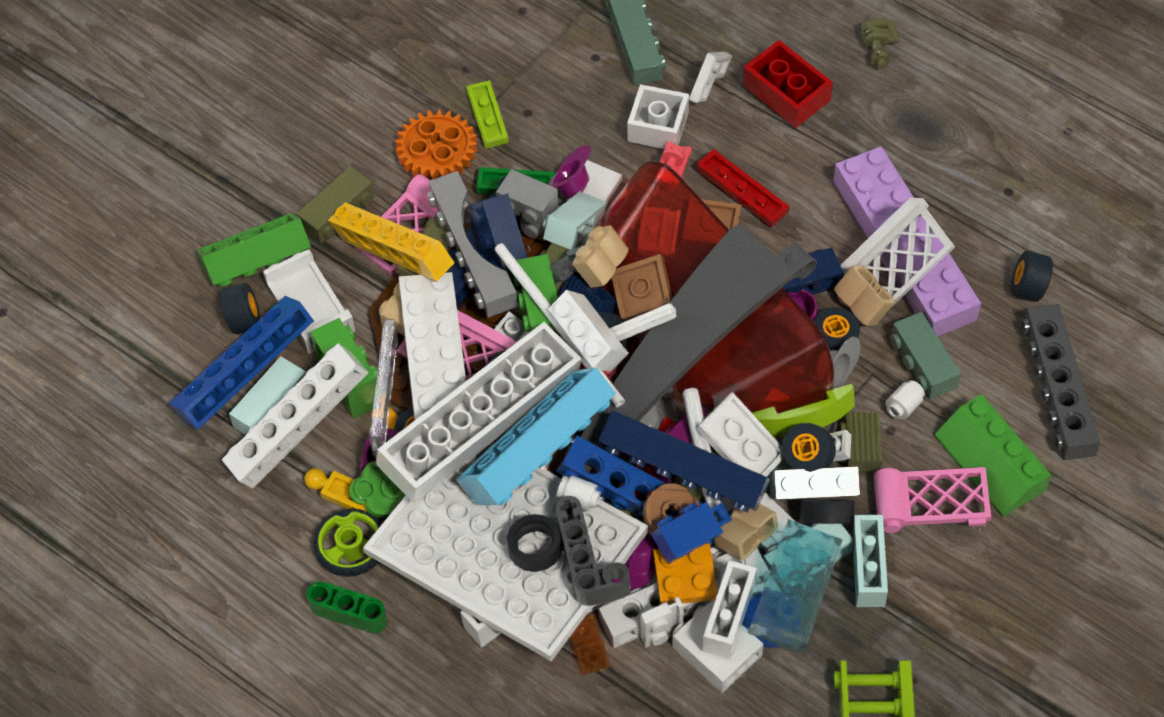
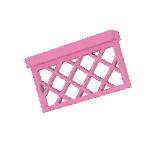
M457 310L461 345L465 356L463 361L467 365L469 375L465 376L467 381L476 374H472L471 362L485 359L487 364L488 358L509 349L517 341ZM404 339L397 349V353L407 359L406 341ZM475 343L482 346V354L468 357L466 346Z

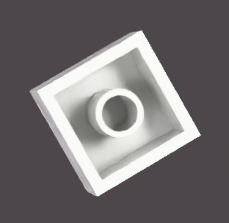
M640 84L627 123L628 142L665 149L668 141L679 145L689 113V94Z

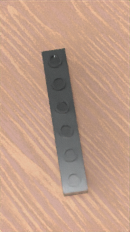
M1059 304L1027 308L1025 319L1021 320V328L1023 334L1028 336L1029 356L1031 358L1034 357L1035 360L1034 373L1036 380H1040L1042 384L1041 398L1043 403L1048 405L1049 425L1055 429V447L1057 451H1061L1063 460L1096 456L1100 446V439ZM1069 426H1070V427H1074V428H1076L1077 430H1072V429H1070V428H1068V427H1069Z

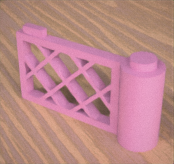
M422 174L415 176L410 181L406 192L381 217L392 222L397 221L399 225H401V221L415 219V229L411 230L422 234L425 228H419L418 219L434 218L438 212L436 207L431 208L426 193L430 192L428 181L431 180ZM407 202L414 206V213L400 215V209ZM355 247V249L391 276L398 273L397 264L393 263L390 266L383 258Z
M985 467L909 472L885 468L876 471L873 475L877 515H883L884 531L887 533H896L905 525L968 522L969 526H986V521H991ZM980 476L981 484L975 490H972L963 483L968 477ZM947 478L954 484L945 492L935 485L939 479ZM908 480H920L926 486L917 494L908 487ZM958 487L969 494L962 504L950 496ZM929 489H932L941 496L934 505H931L922 498ZM975 499L983 505L984 512L972 513L966 506ZM945 500L957 508L952 514H943L938 510ZM917 502L928 509L923 516H911V508Z

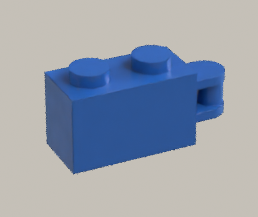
M723 502L711 509L707 503L698 507L693 503L680 511L682 514L680 517L673 519L672 516H668L657 523L658 529L651 536L667 564L709 543L723 533L721 527L732 521ZM713 513L717 515L720 522H717Z

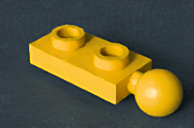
M312 468L306 472L304 477L306 486L312 490L322 488L320 492L321 498L348 510L349 508L361 509L367 512L364 505L357 504L350 497L349 487L354 479L336 471H333L328 479L319 468Z

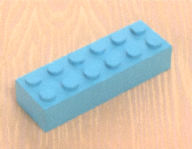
M597 368L572 371L456 478L457 482L476 505H503L513 496L511 492L518 485L521 487L532 479L533 475L531 473L535 469L544 467L552 460L551 454L557 449L567 446L572 441L571 436L577 430L581 431L592 422L590 418L596 412L604 411L611 404L609 400L616 392Z

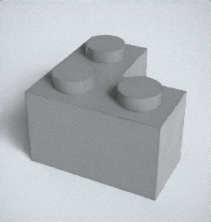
M511 169L496 191V197L508 194L514 214L520 217L521 232L530 238L545 241L543 239L545 233L543 223L546 216L553 213L558 207V190Z

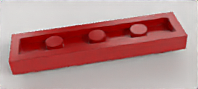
M715 149L696 163V170L770 227H773L789 213V205Z

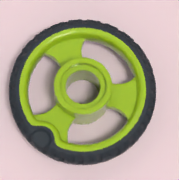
M349 508V510L336 511L331 516L329 515L318 526L314 537V551L319 563L327 571L335 573V575H343L344 577L359 576L361 573L365 574L370 569L372 570L379 561L370 556L364 561L352 565L339 564L341 558L346 561H356L364 555L363 547L369 540L363 538L362 530L354 523L356 521L364 522L376 532L382 524L375 516L361 509ZM337 525L339 528L334 536L336 546L326 550L324 549V539L327 533ZM349 540L356 541L351 545H345V542Z

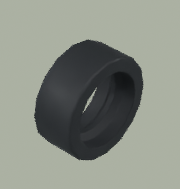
M801 500L800 521L803 523H853L854 500Z
M539 514L526 515L516 520L509 528L507 535L509 555L514 564L519 568L531 572L544 571L554 566L560 559L563 545L560 528L554 520ZM531 532H543L552 539L551 546L540 554H526L518 548V541L524 535Z

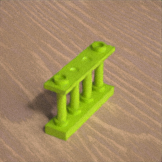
M840 661L839 671H834V689H839L841 717H849V713H894V716L915 717L911 661H899L897 671H893L892 674H847V662ZM848 686H892L893 689H898V699H894V701H848Z

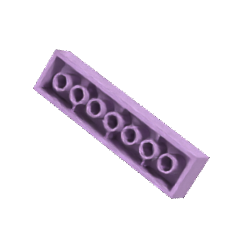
M882 147L835 164L833 182L868 238L909 198H914ZM922 216L916 221L915 232L926 233L927 222ZM902 234L898 238L897 250L908 251L909 235ZM915 236L914 251L924 252L925 236ZM932 237L931 253H938L945 246L939 238ZM884 252L880 256L887 268H890L891 252ZM897 253L896 268L906 269L907 254ZM950 253L904 295L914 314L923 312L937 336L978 320L981 302ZM914 255L913 270L919 271L923 267L924 255ZM896 272L895 283L898 288L905 284L906 273Z

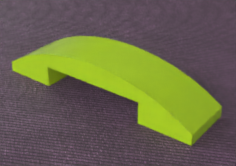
M849 384L826 391V400L777 414L774 406L753 412L752 414L774 438L785 437L792 427L801 423H813L823 428L842 418L855 407L854 386Z

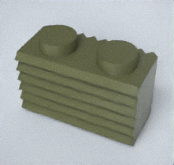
M846 413L845 422H840V431L847 430L851 434L850 459L841 460V463H846V467H858V472H876L880 470L882 451L879 413Z

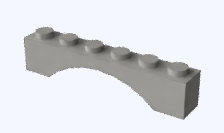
M456 171L428 181L430 192L426 193L429 204L431 208L436 207L438 223L441 228L445 227L447 230L445 233L450 248L455 247L457 251L455 253L456 261L459 267H464L467 272L464 275L470 289L474 287L476 291L474 297L478 308H484L487 317H491L518 307L517 293L507 272L483 259L473 249L466 237L464 221L469 207L467 189L459 172Z

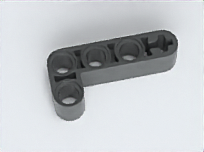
M573 496L560 498L555 505L557 522L578 602L585 606H593L626 597L630 591L629 570L623 563L619 562L597 566L580 501ZM572 514L574 520L568 521L567 515ZM573 537H580V538L577 539V540H572V539H571V538H573ZM586 561L584 564H577V562ZM614 579H621L620 582H611ZM585 586H593L590 589H583Z

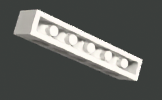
M338 343L326 352L325 357L315 367L307 371L305 377L296 386L288 390L286 396L277 405L268 410L267 415L257 425L249 429L247 435L238 444L230 448L222 461L239 482L254 488L369 372L351 351Z
M757 548L750 556L743 560L729 553L722 556H712L717 592L719 591L729 560L757 568L755 585L768 580L769 569ZM657 581L654 585L645 589L637 588L631 591L628 596L622 599L606 602L599 608V621L613 649L641 637L640 614L655 608V606L650 604L653 601H660ZM710 601L683 604V619L693 615L700 605H707ZM628 612H635L637 616L634 618H628L625 616V614Z

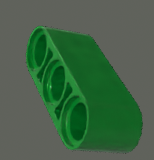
M321 581L314 582L307 589L306 595L310 609L313 614L369 633H379L387 626L388 620L384 604L377 598ZM318 597H327L324 601H315ZM345 605H353L349 610L341 609ZM372 613H379V614H380V615H379L378 617H376V618H373V619L368 618V616H369L370 614H372Z

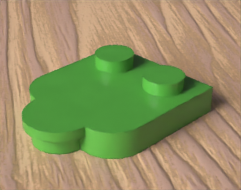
M376 461L367 464L361 473V477L355 479L349 487V494L352 500L357 504L364 505L366 511L377 518L389 517L406 496L376 465Z

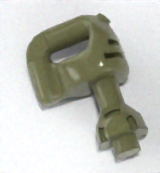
M885 18L862 21L860 25L862 41L866 48L873 50L871 64L874 67H878V69H884L890 62V56L882 47L888 43L896 44L899 42L900 38L894 22Z

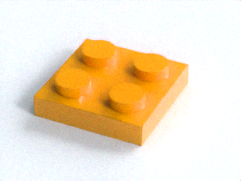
M705 544L670 564H667L659 549L653 550L660 605L666 602L668 605L674 604V599L679 597L682 604L716 600L718 592L710 544Z

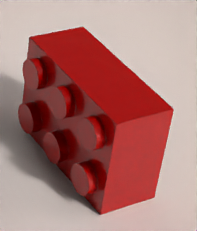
M777 40L746 64L743 69V86L795 128L831 101L833 82L780 40Z

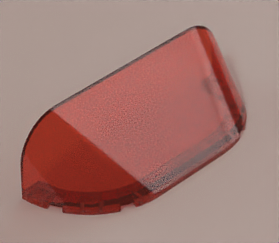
M658 161L646 162L638 168L594 227L611 225L629 248L626 257L616 268L661 254L664 257L673 298L711 250L729 231L723 222L671 167ZM611 278L602 287L616 299ZM781 288L705 354L674 387L681 394H683L685 389L696 388L699 393L700 402L712 408V411L728 394L733 392L751 413L774 406L777 414L826 400V391L833 388L834 367L829 347L820 329L792 297ZM617 304L612 314H616L620 317L619 308ZM650 329L631 338L639 346Z

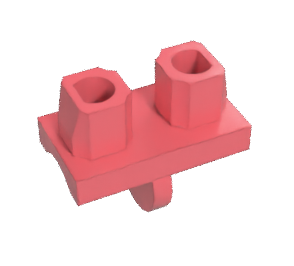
M668 141L654 175V181L661 183L662 188L675 190L676 187H679L692 153V147H682Z

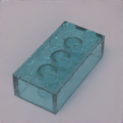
M788 519L747 633L803 653L810 639L843 539Z

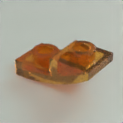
M594 614L585 616L570 636L583 676L611 668Z

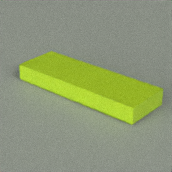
M485 81L466 86L484 148L509 143L491 82Z

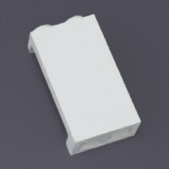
M309 249L296 253L291 258L279 264H273L263 271L266 286L277 303L284 296L300 301L313 318L314 322L298 336L308 354L315 351L311 331L337 318L341 319L344 326L349 325L352 331H355L352 315L348 309L344 310L315 264L313 254Z

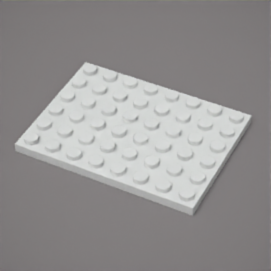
M495 442L490 443L478 454H476V460L482 454H484ZM467 465L464 468L457 469L417 502L413 503L405 496L363 547L365 554L552 661L593 606L582 605L576 598L564 547L560 559L554 566L544 571H525L516 566L510 558L507 535L509 528L514 522L526 515H544L554 520L558 525L555 505L560 499L556 497L562 479L538 467L531 473L533 475L532 479L521 487L518 485L511 492L513 494L511 499L503 505H476L456 480L471 466ZM600 499L596 508L590 507L588 512L583 510L597 566L612 562L625 564L649 532L648 525ZM572 514L567 515L568 521L574 520ZM531 532L524 535L518 541V548L526 554H540L551 546L552 539L546 533ZM573 537V538H571V539H572V540H577V539H579L580 537ZM586 561L577 562V564L586 563ZM585 586L583 589H590L593 586Z

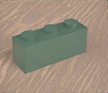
M923 312L893 323L892 334L890 335L891 344L894 349H899L903 356L905 367L913 372L916 382L922 386L929 400L957 389L961 373Z

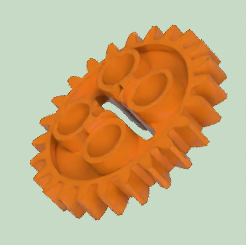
M439 109L437 114L433 115L428 110L426 117L418 113V120L409 118L410 125L403 124V131L397 132L398 139L395 140L396 156L399 159V164L404 165L405 172H412L413 178L422 174L426 178L427 176L431 177V180L436 177H442L456 171L463 174V166L470 168V160H475L477 138L476 134H474L473 126L468 127V120L461 121L459 114L452 118L451 111H448L446 115H442L441 109Z

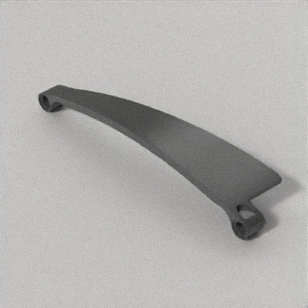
M741 225L734 226L711 250L670 302L676 308V318L650 329L613 383L614 387L625 399L624 404L616 407L609 400L611 404L604 411L596 412L591 418L592 422L585 428L581 438L604 450L605 445L599 442V438L612 410L640 421L718 342L776 294L787 282L794 278L804 279L809 276L816 267L817 261L797 244L790 245L775 256ZM589 464L584 465L585 470L590 474L595 470ZM558 472L554 474L562 479V474Z

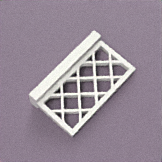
M909 198L841 264V268L845 275L853 265H863L867 269H873V275L878 282L879 270L889 271L888 286L882 287L888 290L896 304L955 246L927 210L929 205L923 198ZM921 216L927 222L926 233L915 232L916 221ZM902 234L909 235L908 251L897 250L898 238ZM915 236H925L924 252L914 251ZM932 237L939 238L945 246L938 253H931ZM884 252H891L890 268L880 267V256ZM897 253L907 254L906 269L896 268ZM914 255H924L923 267L919 271L913 270ZM896 272L906 273L905 284L901 288L895 287Z

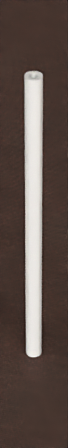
M503 243L497 245L495 251L565 342L582 358L581 362L586 369L592 368L549 311L551 304ZM599 370L602 376L606 379L609 385L616 392V394L610 400L616 407H620L624 404L625 399L621 396V394L614 387L611 381L607 378L602 370Z

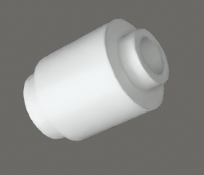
M912 380L902 383L886 400L889 415L895 419H907L923 402L925 392L922 386Z
M572 475L571 477L563 476L556 497H576L581 503L582 510L588 512L590 507L596 508L601 492L597 491V484Z

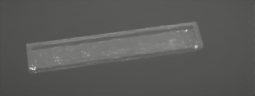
M385 319L383 323L369 436L374 457H377V449L386 443L398 341L394 319Z

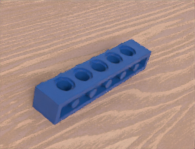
M284 296L169 402V405L184 423L198 430L314 322L313 318L300 301Z
M576 436L569 444L556 472L562 474V478L563 476L571 477L573 475L597 484V491L601 492L600 497L612 501L611 504L620 510H628L636 514L637 519L644 522L643 506L647 497L658 487L666 484L579 436ZM589 464L593 466L595 474L588 473L584 465ZM609 478H616L620 483V488L612 486ZM634 491H640L644 495L645 500H638L635 497ZM669 506V515L667 516H672V518L678 516V512L673 510V506ZM714 540L710 541L707 544H710L711 546Z

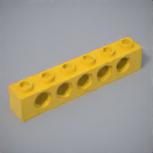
M346 202L337 208L328 220L342 241L436 282L454 264V261L440 241Z

